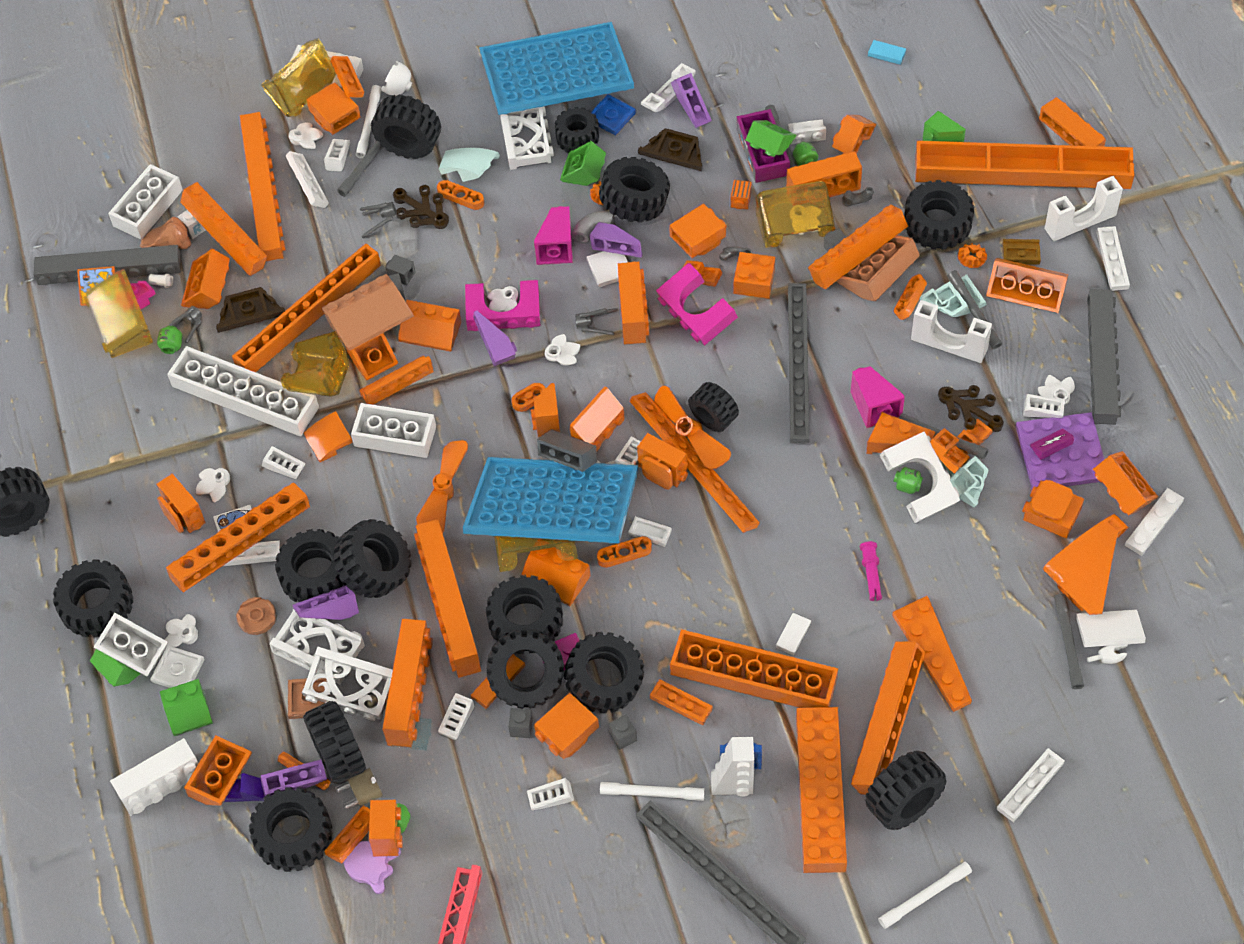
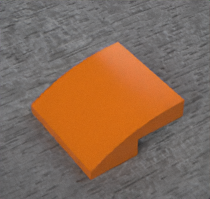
M336 411L320 419L304 432V436L319 462L337 455L336 450L353 443L351 436Z
M944 428L930 442L939 459L955 474L967 463L970 456L955 446L959 439Z

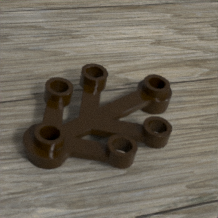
M428 185L419 187L422 204L408 196L403 188L395 189L393 198L397 204L407 203L415 208L414 210H406L403 207L396 210L398 219L403 220L411 217L409 222L412 228L425 225H434L437 229L447 227L449 216L443 213L442 203L444 199L441 193H436L432 197L433 203L436 205L435 213L430 209V188ZM425 215H426V216H428L429 218L420 219L418 216H425Z
M971 385L965 390H954L951 387L939 389L938 397L943 404L947 405L949 419L957 420L960 416V410L955 408V403L961 408L966 429L972 430L976 426L977 421L971 416V413L987 421V426L993 432L1002 430L1004 421L1000 415L992 416L978 408V406L993 407L996 401L994 395L987 394L983 399L964 400L960 397H978L980 388L976 385Z

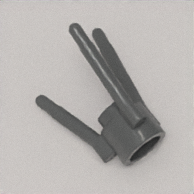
M393 202L360 208V211H365L362 212V215L380 212L382 218L386 217V219L365 232L362 238L387 222L394 220L393 216L397 215V211Z
M191 306L186 312L170 322L169 325L176 326L183 320L188 325L194 324L185 340V343H188L196 328L202 322L200 320L202 314L198 308Z
M603 308L587 313L575 314L576 327L581 328L582 332L614 335L615 333L612 331L589 328L588 325H592L591 317L617 312L618 309L607 310Z

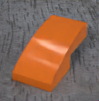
M686 261L684 266L690 263L704 280L703 285L716 287L722 275L720 268L705 267L703 262Z
M977 419L974 429H964L957 437L980 445L993 431L981 420Z

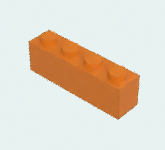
M1057 97L1041 107L1039 119L1069 145L1105 146L1106 139L1104 136L1098 133L1078 113L1071 110L1065 102Z

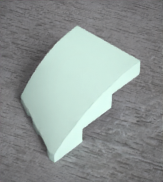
M483 148L447 150L441 161L439 171L441 175L458 171L463 182L479 178L491 166L490 162L493 159H498L500 155L496 151Z
M967 274L963 276L962 280L979 309L987 305ZM950 281L937 290L932 288L920 297V300L938 305L939 311L951 317L971 313L968 305Z
M976 456L968 460L955 474L941 462L944 470H947L950 475L952 486L959 492V499L975 507L978 504L984 480L989 471L988 468Z

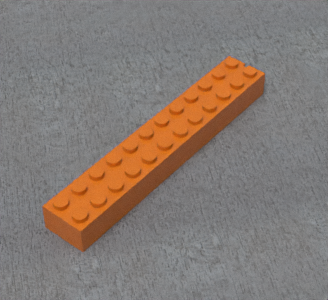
M917 141L915 182H936V180H941V182L945 183L949 181L960 184L1096 188L1097 182L1114 176L1123 189H1131L1134 179L1133 147Z

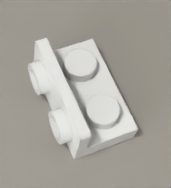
M822 119L788 124V131L796 134L791 144L826 140V127Z

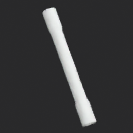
M378 85L372 86L362 134L356 150V156L362 159L367 154L371 134V121L376 113L377 104L381 96L382 88Z
M614 782L600 783V794L636 795L704 801V788L644 786Z
M963 862L932 885L879 917V923L884 929L893 925L919 905L972 873L971 867L967 862Z

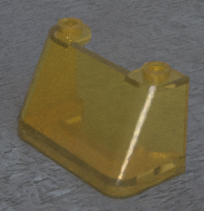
M319 38L307 41L301 46L302 49L295 58L280 72L275 73L270 81L267 79L261 84L286 117L292 115L296 117L303 111L301 108L307 104L306 99L318 93L327 83L331 84L336 76L328 53Z
M823 181L765 190L756 197V217L765 248L779 246L783 241V236L817 230L819 236L824 237L828 232L836 230L828 188Z
M124 269L117 271L86 291L87 296H84L87 307L91 306L105 341L102 343L105 353H110L111 358L153 343Z
M336 331L296 342L292 351V357L294 361H297L298 365L294 374L287 372L282 375V387L288 391L329 397L339 395L349 367V359Z
M494 536L500 572L510 571L516 567L518 563L517 553L556 547L558 556L564 561L578 559L575 540Z

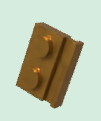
M1003 239V259L1027 265H1040V239Z

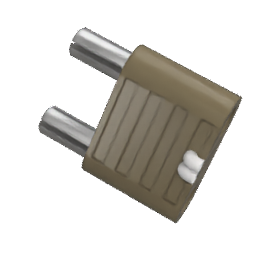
M370 768L335 787L338 793L351 787L356 797L344 803L346 810L357 805L361 807L369 803L370 800H376L383 796Z

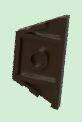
M664 128L657 136L652 137L646 146L638 148L639 155L702 171L697 136Z
M262 287L225 296L224 307L221 309V318L219 324L216 325V329L220 333L276 318L285 312V308L280 307L276 300L269 296Z

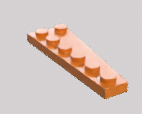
M928 596L893 611L892 616L908 641H916L925 651L922 663L952 711L955 712L971 704L972 699Z

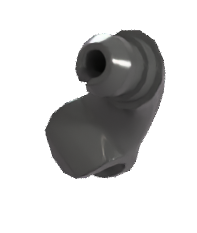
M867 187L861 193H852V191L847 190L841 198L842 203L845 206H851L867 202L872 199L873 188Z
M726 247L723 248L719 258L722 261H727L730 257L739 256V252L752 254L753 252L750 248Z

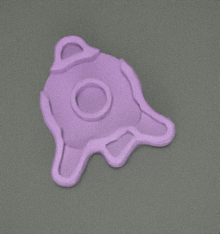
M362 841L344 860L343 864L349 877L359 883L368 884L376 894H382L385 890L384 880L393 873L392 866L387 863L398 856L373 857L370 842Z

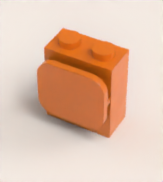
M335 82L306 99L309 111L314 115L315 121L332 135L361 118L359 106L350 97H347L345 92Z
M704 203L669 225L670 237L691 258L707 254L719 246L721 240L726 237L727 227L725 222L719 219L714 211Z
M647 433L637 446L638 467L642 468V473L648 480L664 489L669 490L672 486L678 487L688 476L687 453Z
M173 473L156 484L161 494L157 498L166 518L180 534L184 532L183 527L189 533H192L206 523L199 504Z
M1040 481L1038 487L1034 486L1031 491V501H1026L1022 512L1025 513L1023 520L1067 539L1082 509L1084 498L1074 495L1070 488L1054 481Z
M569 693L534 724L535 736L540 742H546L549 745L550 751L555 756L559 755L565 759L576 753L587 742L588 737L599 728L598 718Z

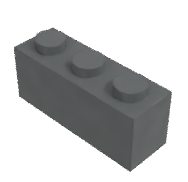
M552 429L537 439L538 456L581 472L597 462L596 445Z

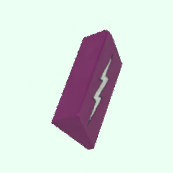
M1062 428L1030 444V447L1038 458L1042 460L1072 445L1074 436Z

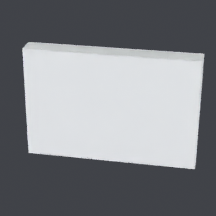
M1137 609L1108 611L1098 615H1089L1088 613L1077 614L1076 619L1084 647L1145 643L1146 637Z

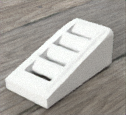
M332 140L324 159L327 171L343 170L350 140Z
M1027 394L1023 416L1063 418L1065 400ZM1054 406H1058L1057 411H1054Z
M631 436L615 459L614 464L636 465L638 463V453L630 445L637 448L641 441Z
M272 446L263 459L262 466L271 471L297 479L305 463ZM280 460H283L282 465L278 464ZM287 463H291L288 469L285 468ZM294 465L298 466L295 472L291 471Z
M455 693L438 733L457 740L475 707L473 700ZM455 711H458V712L463 713V714H462V716H461V715H458V714H456V713H454V712H455ZM451 718H452V719H455V720L459 721V723H455V722L451 721L450 719H451ZM447 725H449V726H451V727H453V728H456V730L453 731V730H450V729H448V728H446V727H447Z
M566 778L527 790L532 811L574 801L571 784ZM561 788H564L565 794L563 795L561 793ZM553 790L556 791L557 797L553 796ZM544 792H547L548 800H545ZM535 794H539L541 802L537 803Z

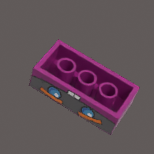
M771 109L737 116L736 130L755 183L787 176V169H790V161L786 150L782 155H775L773 157L766 154V150L762 148L755 149L750 146L751 143L745 141L753 121L767 120L776 125Z

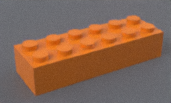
M402 619L382 728L388 746L412 748L413 741L417 739V728L415 726L416 722L420 721V710L418 708L419 704L423 703L424 693L421 690L422 685H426L427 674L425 673V667H429L430 662L428 649H432L433 638L430 637V628H427L426 620Z

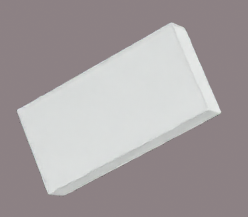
M635 516L628 535L635 538L648 537L652 543L665 547L672 528Z
M793 613L776 644V648L794 656L811 624V620Z

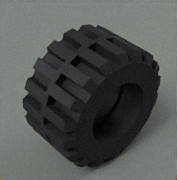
M574 107V109L568 108L567 111H562L561 115H558L557 120H555L557 144L560 145L562 150L565 149L567 153L590 141L598 144L599 125L596 115L592 114L591 110H586L583 107L581 109L578 107Z
M712 382L703 383L688 399L689 408L696 419L714 432H723L739 415L738 406L732 396L725 389Z

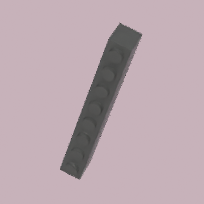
M178 245L41 256L34 258L33 275L38 285L78 282V269L114 266L116 279L148 276L150 274L181 273V252Z
M1090 289L1087 298L1092 416L1095 424L1116 425L1117 418L1121 417V406H1118L1121 391L1117 390V386L1120 383V375L1116 374V370L1119 368V359L1115 355L1118 353V343H1115L1117 328L1114 327L1117 314L1113 312V308L1116 305V297L1112 296V289Z

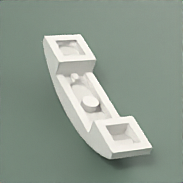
M681 63L672 72L671 78L655 94L651 92L641 102V105L654 112L663 110L677 98L671 82L689 73H692V76H694L696 70Z

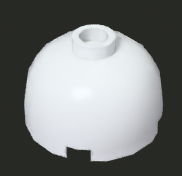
M396 61L386 77L385 82L387 83L385 87L382 86L381 91L396 96L403 94L405 90L408 92L413 84L410 81L411 72L408 67Z

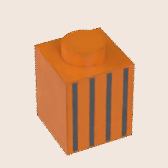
M734 180L731 192V208L748 210L752 182Z

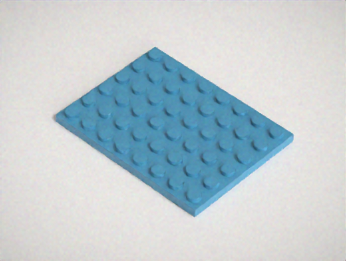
M612 22L479 47L498 115L634 88V82Z
M488 457L463 525V534L619 543L638 475V465L595 463L581 472L551 460Z

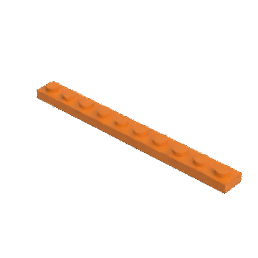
M646 392L632 396L629 402L661 439L687 453V469L739 529L744 533L757 528L760 522L714 469L706 468L703 465L692 444L685 436L680 435L676 431V426Z

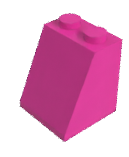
M569 206L551 207L534 240L537 265L573 263Z
M871 366L861 367L852 371L851 394L866 428L875 426L882 412L897 418L900 417L903 413L905 397L897 388Z

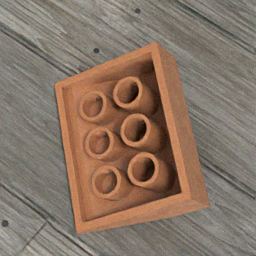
M896 235L836 282L863 299L876 301L920 256L914 240Z
M387 274L379 276L376 280L362 285L359 289L347 293L340 299L322 307L329 325L348 351L414 317L409 306Z

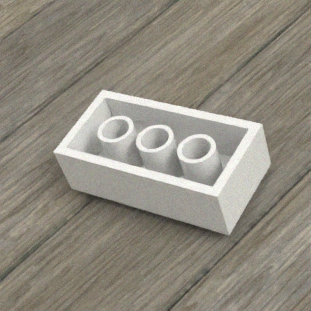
M150 164L108 213L113 227L142 240L183 191L179 177Z
M361 403L351 432L352 441L355 447L427 458L436 430L434 414Z
M183 738L110 780L128 813L132 816L133 814L141 813L145 807L152 803H158L169 793L180 790L183 785L187 784L199 763Z

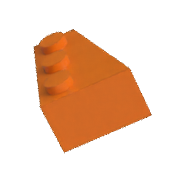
M882 412L867 442L866 454H872L873 452L882 453L884 450L922 432H925L926 436L928 435L932 439L936 432Z

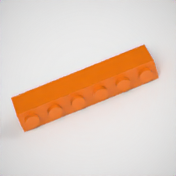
M196 182L183 189L180 203L249 276L262 270L267 255L202 186Z
M890 204L879 214L870 218L863 226L857 228L851 235L844 238L834 248L828 250L822 257L816 259L808 267L815 284L827 289L906 229L908 224L902 210Z

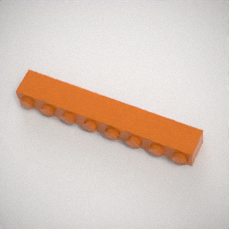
M916 641L895 642L891 651L883 683L880 686L879 696L874 705V712L857 760L855 773L852 776L851 785L860 795L868 793V788L873 784L874 779L893 760L925 655V651Z

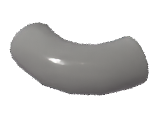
M597 211L586 215L576 224L572 232V238L576 242L587 243L591 232L598 222L614 225L615 216L609 211Z

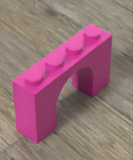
M688 263L656 290L659 296L657 300L663 307L666 305L669 307V313L673 318L678 317L681 320L679 322L686 331L689 329L692 332L690 335L697 343L700 341L705 346L736 320L738 316L724 298L702 314L694 315L684 311L686 298L704 283L700 273Z
M538 280L520 281L519 303L516 307L506 312H496L486 306L483 283L465 284L467 331H479L473 318L474 311L480 312L498 329L541 326Z

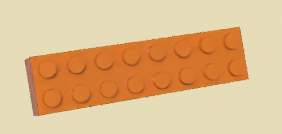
M439 520L416 525L417 533H414L416 546L452 672L456 671L458 678L481 672L477 649Z
M681 629L670 663V675L799 708L830 707L838 678V668Z
M838 707L796 708L803 873L846 872L847 854Z

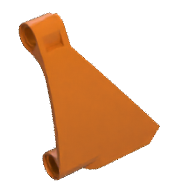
M1115 514L1107 517L1083 533L1054 556L1043 568L1057 583L1059 590L1079 610H1085L1089 615L1103 613L1116 540L1127 528L1129 529Z

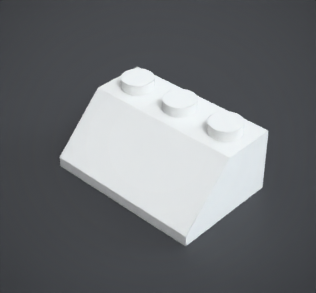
M114 613L94 648L147 677L159 661L168 642Z

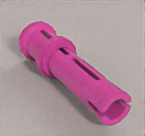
M873 541L860 544V550L863 553L862 565L866 568L869 600L875 601L874 597L876 594V601L882 599L877 569L879 558L876 555L877 543Z

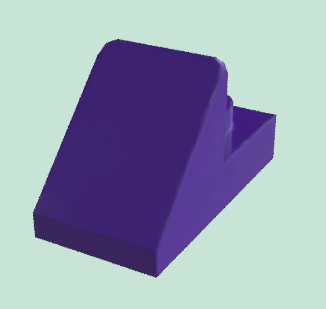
M242 773L241 779L235 781L224 802L264 801L263 798L265 796L261 785V778Z

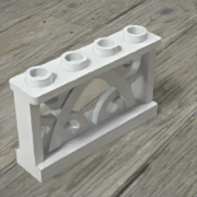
M545 106L500 115L510 170L517 169L519 166L545 162L551 163V156H554L553 147L548 144L551 143L550 132L546 133V130L549 129L548 121L543 118V116H546ZM532 113H536L537 117L531 118ZM517 124H519L518 128H512V126H517ZM523 125L536 132L535 136L528 143L519 137H511L518 134L522 130ZM537 148H543V153H539V150H537Z
M293 609V612L277 636L270 642V647L274 654L310 670L315 654L313 656L309 655L310 648L305 639L325 635L329 641L331 651L339 653L338 650L342 651L347 648V646H342V643L346 641L352 644V648L349 652L340 654L353 658L358 656L365 644L362 636L355 631L345 630L342 625L330 623L327 619L299 618ZM298 621H303L307 623V626L302 627L299 625L301 632L297 633L294 630V625ZM291 632L293 637L284 643L286 637ZM300 642H302L305 646L303 650L297 649L299 646H301ZM320 661L316 674H325V661ZM340 666L339 668H336V671L338 672L332 671V673L341 674L343 673L344 669L342 666ZM345 678L334 679V681L341 685Z
M317 647L302 694L306 697L305 700L317 703V701L327 703L329 701H336L339 707L343 708L344 712L356 715V713L364 715L363 718L371 721H375V719L380 720L388 698L393 670ZM324 660L325 674H316L320 661ZM338 666H342V667H343V669H344V670H343V673H341V674H333V673H332V671H333V672H338V671H336V668H337ZM351 669L356 670V679L363 689L354 694L343 696L337 688L334 679H341L347 676ZM364 674L369 675V679L365 680L369 683L368 685L361 680V676ZM320 678H326L327 682L319 684V686L325 687V691L322 693L316 692L313 689V683ZM382 679H386L387 681L381 695L375 688ZM331 691H332L333 695L335 696V698H332V697H329V696H328V695L331 693ZM372 692L377 696L378 704L374 708H367L364 703L367 700L372 702V698L368 695ZM358 701L359 706L351 703Z

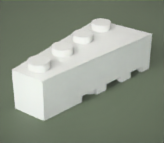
M753 737L731 738L725 748V753H722L720 756V762H717L715 769L711 771L712 795L737 794L743 797L753 794Z

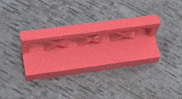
M472 865L471 869L457 867L438 944H443L445 937L451 933H454L452 944H465L482 878L481 866ZM461 874L469 875L468 884L464 887L459 882ZM464 893L463 904L458 907L454 902L455 897ZM458 912V923L452 927L449 922L450 917Z

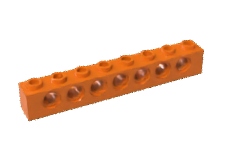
M294 482L284 487L281 491L269 497L257 507L252 508L248 513L236 519L233 523L221 529L218 533L206 539L176 561H173L166 567L169 578L182 592H185L310 508L307 495Z

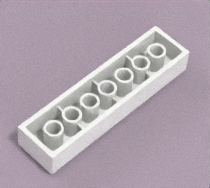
M188 346L185 347L167 374L171 386L300 437L319 409L316 395Z

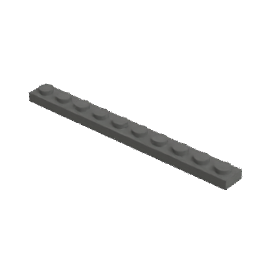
M788 283L790 443H809L806 283Z
M651 800L636 814V818L777 944H804L806 942V938Z

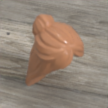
M171 217L162 226L148 232L141 240L140 247L178 245L180 249L184 250L191 246V241L185 224L179 218Z

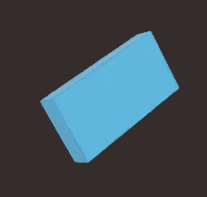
M873 40L868 56L901 65L906 48Z

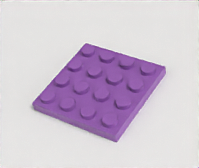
M1091 412L1063 416V418L1052 417L1016 422V430L1032 489L1034 486L1038 487L1040 481L1051 480L1063 486L1100 482L1095 477L1093 468L1104 460ZM1062 428L1074 436L1072 445L1042 460L1038 458L1030 447V444Z

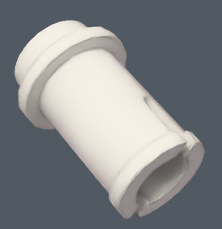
M150 274L149 285H159L168 288L173 285V276L169 274Z

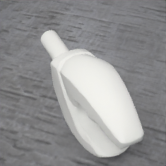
M1128 644L1104 646L1099 650V655L1087 657V662L1101 660L1105 664L1118 663L1125 659L1127 653L1116 654L1114 651L1126 648Z

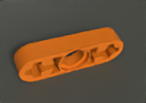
M442 180L437 184V191L443 195L444 199L473 210H479L484 206V197L480 192L448 180ZM462 192L465 193V196L459 198L456 194Z
M917 274L909 280L894 308V313L900 320H904L912 314L927 285V281L921 274Z
M642 536L602 548L597 553V562L601 567L608 568L645 557L652 551V542L648 537ZM640 544H644V546H646V549H642V547H640ZM626 548L630 553L622 556L619 554V551ZM607 555V557H609V560H605L603 556Z

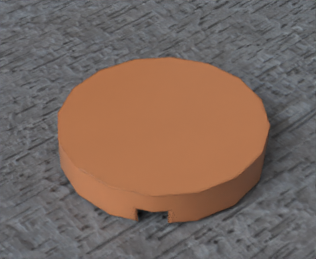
M254 597L240 605L236 617L238 625L244 632L251 635H259L272 628L277 615L274 605L269 600Z

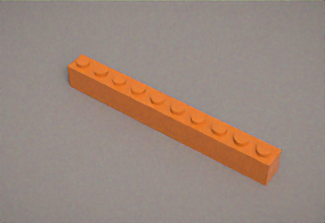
M260 112L240 115L258 246L267 255L266 261L283 259V251H286L284 240H281V237H284L282 226L278 224L282 222L280 212L276 211V209H279L278 199L274 198L277 195L276 185L272 184V182H275L274 172L270 171L273 168L272 159L268 158V155H271L269 144L266 145V142H269L268 132H264V129L267 128L266 119L261 117Z
M365 243L232 355L234 364L257 372L323 316L322 307L350 293L381 266L378 252Z

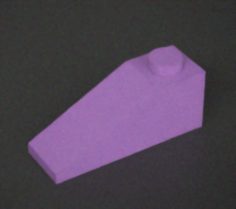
M692 73L671 82L677 99L695 128L712 121Z
M598 222L590 234L593 250L640 258L643 256L641 242L616 225Z
M474 311V321L493 365L497 366L514 359L515 352H517L515 343L510 342L509 337L480 312Z
M347 585L326 594L293 604V609L299 618L342 620L359 613L355 594Z
M322 759L261 775L264 796H272L274 791L280 789V792L285 791V787H292L293 790H296L297 787L306 789L327 780Z

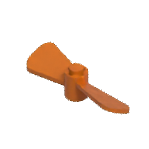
M661 386L655 395L654 402L676 424V431L680 435L688 437L703 465L709 469H717L725 464L731 457L730 449L703 431L702 424L688 417L671 389L667 386Z
M452 441L444 447L440 474L433 478L434 489L416 517L417 525L438 519L442 533H444L448 500L454 496L452 479L468 450L466 441Z

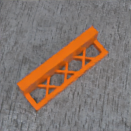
M423 355L360 389V394L367 404L374 405L433 373L432 361L429 356L425 357Z

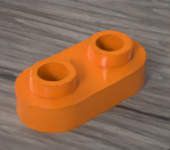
M533 383L514 394L512 397L513 408L516 411L523 412L533 407L534 400L538 397L535 394L540 395L546 389L545 386L541 383Z

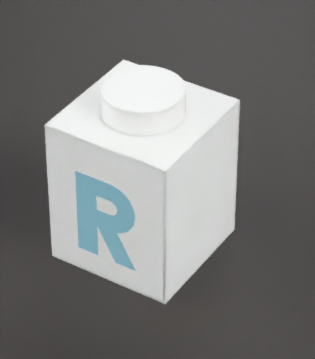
M188 210L177 216L185 224L187 234L192 240L206 231Z

